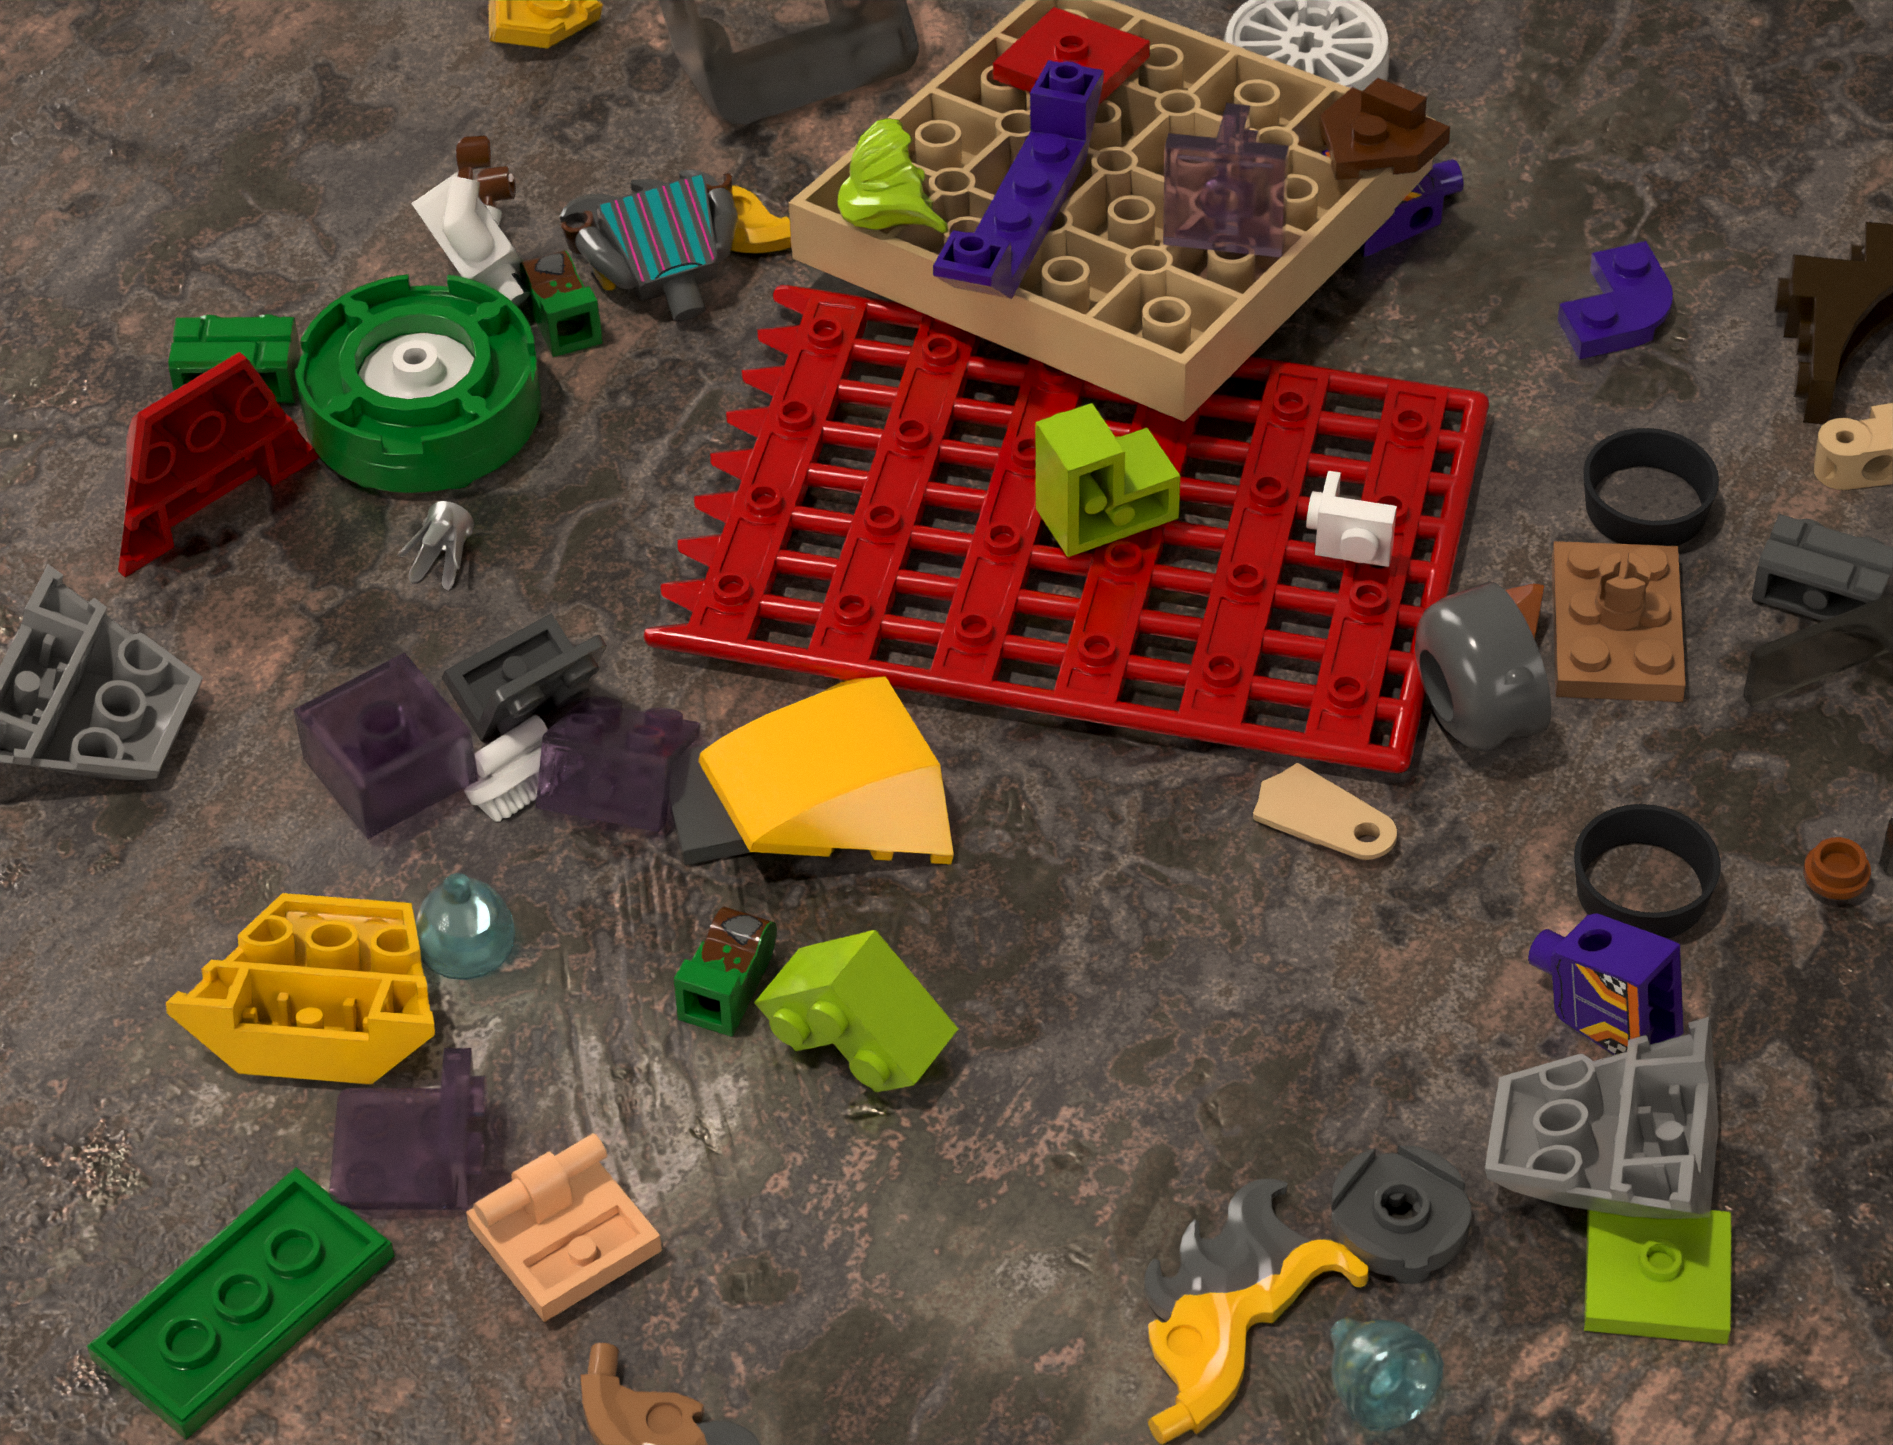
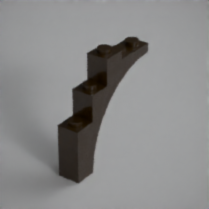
M1866 222L1861 245H1850L1848 260L1793 254L1789 278L1778 277L1774 312L1784 313L1783 337L1797 339L1796 356L1806 357V362L1798 361L1794 382V397L1804 398L1803 423L1824 425L1828 421L1834 390L1847 364L1874 334L1893 322V224Z

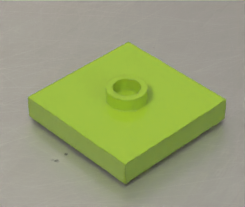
M1588 1210L1584 1331L1728 1344L1731 1331V1212L1711 1210L1710 1218L1670 1219L1632 1217Z

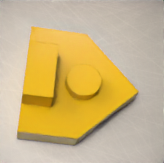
M489 0V40L498 43L549 48L598 21L601 17L603 4L598 0Z

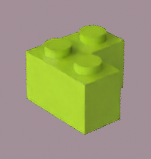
M1093 403L1035 422L1036 510L1067 557L1179 519L1180 474L1148 428L1115 437Z
M876 930L799 948L754 1002L768 1018L769 1026L778 1039L791 1046L795 1051L834 1044L849 1061V1068L852 1074L861 1083L872 1088L875 1093L914 1086L958 1031V1027Z

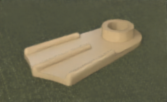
M1299 763L1261 782L1259 799L1253 812V818L1256 822L1362 860L1382 857L1390 852L1396 844L1397 829L1390 817ZM1364 835H1371L1377 838L1372 842L1358 840L1359 837Z

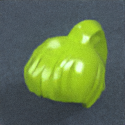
M885 118L877 120L860 136L851 158L850 176L843 182L838 191L837 206L843 219L855 227L874 230L904 224L929 226L941 233H948L947 223L933 211V201L923 192L924 170L916 167L911 162L908 147L912 141L911 135L903 130V124L898 119Z

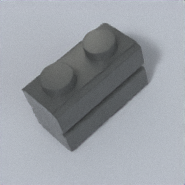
M1779 514L1771 531L1770 538L1767 540L1759 559L1751 599L1873 636L1893 586V547L1886 546L1873 537H1856L1826 528L1812 519L1799 520Z

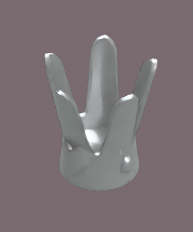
M447 501L434 503L429 508L427 518L423 520V527L397 554L399 557H404L423 538L421 549L409 572L411 583L416 584L423 579L443 550L446 551L442 586L448 591L452 588L457 569H460L463 544L467 537L471 536L474 529V520L466 509L458 504Z

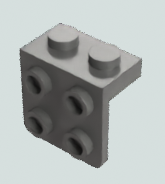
M551 613L446 669L442 680L479 739L483 741L497 732L504 735L532 717L534 712L552 702L557 709H560L582 697L589 690L586 685L589 679L600 669L598 662L607 645L601 635H596L573 647Z

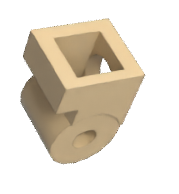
M1893 403L1871 406L1869 419L1857 421L1850 418H1836L1827 421L1821 426L1818 432L1814 459V474L1821 483L1836 490H1851L1893 484Z

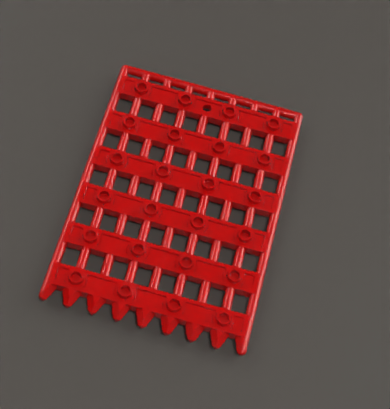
M780 285L775 288L773 300L802 314L803 317L800 325L757 330L758 341L787 354V360L785 365L742 370V381L772 395L771 403L767 407L726 411L728 424L757 437L754 448L710 453L712 466L742 481L738 491L694 496V507L726 524L722 534L687 537L677 540L680 553L708 566L709 569L705 578L660 584L662 597L692 611L689 623L646 628L643 638L648 646L845 681L886 676L893 689L1394 774L1403 773L1408 770L1412 761L1426 697L1416 662V629L1425 610L1440 599L1448 596L1489 410V399L1484 393L1250 356L1230 377L1265 382L1266 387L1262 401L1213 393L1184 422L1032 358L1029 359L1028 364L977 357L976 353L980 341L984 338L895 301L792 285ZM868 321L918 329L913 346L862 339ZM853 361L904 369L899 387L848 380ZM968 379L1020 387L1015 406L963 398ZM1328 392L1385 401L1381 418L1375 419L1324 411ZM1083 397L1136 405L1137 409L1132 424L1104 420L1114 436L1120 437L1148 428L1180 474V501L1233 509L1228 528L1224 529L1173 520L1096 547L1094 553L1082 552L1071 557H1067L1062 548L1039 545L1045 522L1036 510L1035 422L1081 407ZM838 403L890 410L884 429L832 421ZM1446 411L1463 413L1459 431L1442 429ZM1200 416L1255 424L1251 443L1195 434ZM954 420L1007 429L1001 448L948 439ZM1318 434L1374 443L1370 462L1313 453ZM824 444L876 452L869 471L817 462ZM1436 453L1454 455L1450 474L1433 472ZM1188 458L1244 466L1240 484L1233 485L1183 477ZM940 462L993 471L988 490L934 482ZM1328 471L1341 472L1340 482L1364 485L1361 501L1397 506L1393 551L1389 567L1374 568L1368 563L1315 555L1316 543L1291 539L1296 519L1307 521L1310 497L1302 496L1307 476L1326 479ZM808 487L860 494L855 514L802 506ZM1427 495L1444 498L1440 517L1423 515ZM926 505L980 514L974 534L920 525ZM793 529L846 538L839 558L786 550ZM1417 539L1434 541L1430 562L1413 559ZM1164 544L1221 553L1216 573L1159 564ZM911 549L966 557L960 578L906 570L905 567ZM1285 563L1342 572L1343 576L1339 592L1334 593L1280 584ZM1031 568L1087 577L1081 598L1025 589ZM777 574L831 582L824 603L770 594ZM1407 583L1424 586L1420 606L1402 604ZM1155 588L1209 597L1204 618L1146 609L1151 589ZM897 593L952 602L945 623L890 614ZM1277 608L1332 617L1328 638L1268 629L1273 609ZM1017 613L1074 622L1068 643L1012 635ZM761 618L815 627L808 649L754 640ZM1397 628L1414 631L1410 652L1392 650ZM1139 633L1196 642L1192 663L1186 664L1133 655ZM882 638L937 647L931 668L925 669L875 660ZM1262 654L1321 663L1316 685L1258 676L1257 672ZM1003 659L1060 668L1054 690L997 681ZM1386 674L1404 677L1399 699L1381 696ZM1126 679L1183 688L1184 693L1179 711L1121 702ZM1250 700L1310 710L1305 732L1246 723L1245 719ZM1375 721L1393 724L1388 746L1371 744Z

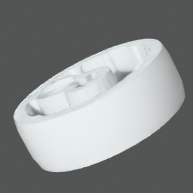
M1249 0L1233 14L1225 32L1224 42L1349 88L1354 87L1363 91L1375 79L1380 78L1387 81L1390 45L1386 27L1380 16L1361 0Z

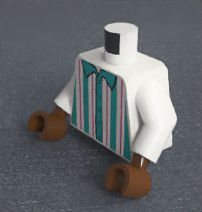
M487 136L464 137L456 146L458 172L411 204L462 277L483 283L499 291L518 306L528 298L530 291L517 274L520 270L519 264L523 260L500 228L502 212L496 208V201L515 198V177L509 173L507 166L491 168V149ZM486 168L479 172L477 181L473 180V169Z

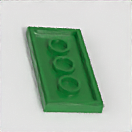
M295 1167L87 1345L90 1359L187 1440L394 1257L392 1242Z

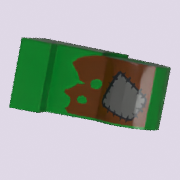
M566 250L520 262L521 280L530 291L527 300L533 310L531 311L552 357L603 343L598 300L590 286L585 287L574 263ZM564 320H575L580 322L583 328L576 334L562 336L557 333L556 323Z
M722 907L711 923L706 940L701 942L692 960L684 959L674 977L677 1020L733 1037L772 958L777 935L776 923L728 907ZM700 996L720 1001L721 1011H710L702 1007L698 1002Z

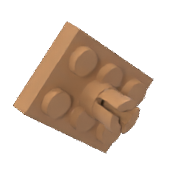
M1554 541L1552 552L1556 697L1683 702L1686 683L1678 546Z

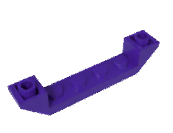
M1047 61L1030 92L1029 135L975 232L967 233L957 230L951 232L933 265V276L954 288L1009 299L1013 298L1086 161L1104 81V70L1083 67L1075 62Z

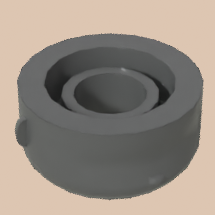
M1488 581L1444 597L1428 607L1417 625L1415 655L1424 691L1443 727L1462 745L1484 752L1498 748L1509 738H1528L1547 730L1551 720V697L1546 671L1533 634L1520 609L1506 590L1497 583Z

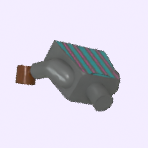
M702 172L598 203L597 223L599 229H597L593 214L589 210L582 212L585 224L581 227H568L565 221L560 224L568 248L573 253L582 254L591 266L620 289H633L639 301H646L665 295L674 321H684L697 317L706 310L698 285L717 278L718 263L730 255L739 220L733 200L732 176L730 173H724V183L711 186L706 184Z

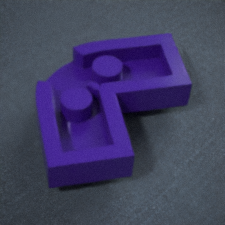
M1646 241L1592 253L1590 271L1603 294L1559 303L1557 319L1579 360L1637 347L1650 342L1654 338L1655 328L1660 326L1668 317L1673 300L1671 283Z

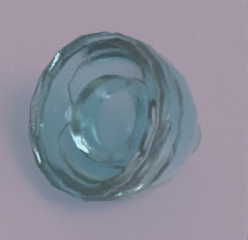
M451 874L443 883L433 888L421 903L416 919L421 960L431 971L443 977L468 980L485 976L500 967L512 953L516 930L511 912L505 900L490 885L477 879L468 878L464 874Z
M1351 1318L1340 1319L1330 1331V1337L1334 1345L1331 1367L1333 1386L1348 1415L1369 1431H1389L1402 1426L1421 1413L1434 1397L1442 1381L1444 1362L1434 1343L1421 1333L1399 1321L1375 1319L1361 1322Z

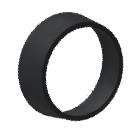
M1636 428L1614 433L1595 445L1588 454L1584 464L1585 504L1588 516L1601 533L1619 544L1679 546L1689 541L1704 526L1719 487L1718 471L1709 454L1689 438L1662 429ZM1635 466L1656 467L1670 471L1686 480L1697 492L1701 506L1685 516L1671 520L1652 521L1637 519L1622 514L1607 505L1595 492V488L1602 479L1617 470Z
M1625 805L1598 815L1582 830L1574 850L1577 894L1582 907L1588 915L1598 913L1667 939L1686 932L1699 921L1714 892L1721 871L1718 849L1704 828L1680 812L1657 805ZM1629 843L1652 844L1676 853L1689 863L1699 878L1702 895L1692 903L1675 910L1641 912L1617 905L1602 896L1591 885L1585 872L1590 863L1599 854L1612 847Z

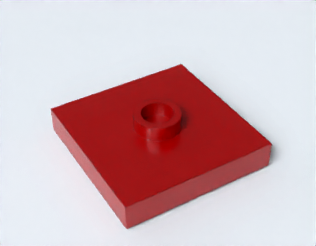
M1053 7L993 62V79L1030 93L1048 60L1075 62L1083 67L1104 70V81L1098 103L1099 106L1150 57V40Z

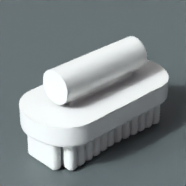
M533 715L469 757L473 769L480 777L471 782L464 789V792L472 805H478L495 822L502 821V818H509L512 814L517 813L518 810L523 809L525 805H529L530 801H535L536 797H541L542 793H547L549 789H553L555 785L561 784L562 781L573 776L575 772L581 771V768L584 767V762L575 748L577 741L569 728L549 733L543 720L539 716Z

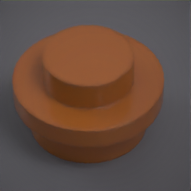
M1832 837L1821 841L1808 853L1803 867V875L1809 887L1819 895L1835 900H1846L1860 895L1867 888L1871 876V867L1860 845L1847 838Z

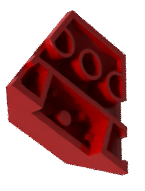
M241 352L236 353L132 417L126 441L124 528L118 572L125 578L175 547L171 527L259 474L271 486H274L320 458L315 452L314 447L298 431L299 427L278 404L276 396Z

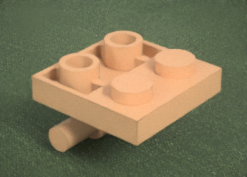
M594 1133L557 1155L548 1151L512 1172L511 1182L473 1204L474 1207L466 1211L470 1230L543 1322L548 1321L662 1251L660 1234L600 1163V1161L607 1158V1151L602 1141Z

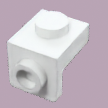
M1328 471L1323 493L1312 491L1308 506L1306 528L1317 530L1315 555L1389 567L1393 551L1397 506L1339 497L1341 472Z

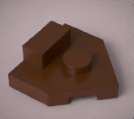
M1377 78L1363 91L1352 87L1320 114L1319 132L1323 144L1328 148L1335 180L1359 178V170L1391 167L1393 175L1418 172L1449 144L1450 126L1426 117L1427 97Z

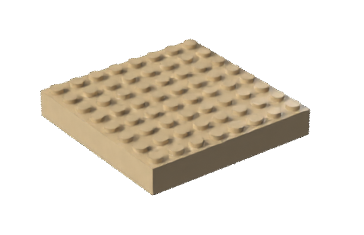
M1025 0L888 117L900 120L903 124V130L911 135L912 141L908 147L911 162L916 167L924 170L923 192L933 201V211L947 223L948 233H941L929 226L904 224L874 230L855 227L844 220L837 206L838 191L843 182L850 176V162L856 148L855 145L789 202L792 259L1185 422L1395 213L1394 209L1432 169L1433 158L1415 173L1393 175L1391 167L1359 170V178L1335 180L1331 168V158L1321 154V151L1328 148L1323 144L1319 132L1320 114L1351 88L1113 0ZM1053 7L1150 40V57L1098 106L1086 161L1013 298L1009 299L954 288L933 276V265L953 230L967 233L975 232L1030 133V93L994 80L993 62Z

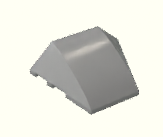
M47 564L24 609L22 624L0 665V763L33 766L97 778L118 780L156 779L202 684L203 677L142 632L137 634L130 633L106 615L107 606L96 598L89 602L62 583L63 574Z
M1709 1017L1689 1022L1690 1034L1649 1045L1646 1035L1628 1040L1627 1052L1592 1061L1581 1053L1499 1077L1485 1163L1487 1179L1511 1191L1568 1207L1632 1217L1670 1219L1710 1218L1719 1120L1712 1029Z

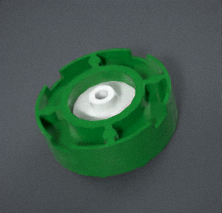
M409 274L367 283L330 303L313 319L303 333L300 340L302 355L298 369H295L306 433L318 456L337 473L358 483L362 487L403 493L431 492L448 488L461 489L509 461L528 441L535 429L541 410V390L533 333L524 314L509 298L483 283L454 275H447L448 287L433 285L410 286Z

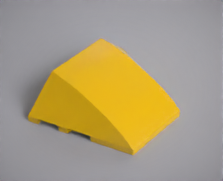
M886 676L844 680L814 696L768 713L723 736L700 752L698 762L750 852L830 857L834 848L869 850L874 860L892 861L894 852L930 854V861L933 864L951 865L954 853L940 763Z
M282 893L238 934V947L224 960L211 959L202 968V981L188 994L177 991L166 1002L167 1014L238 1074L372 1085L435 1036V1024L428 1000V988L421 963L420 945L412 903Z

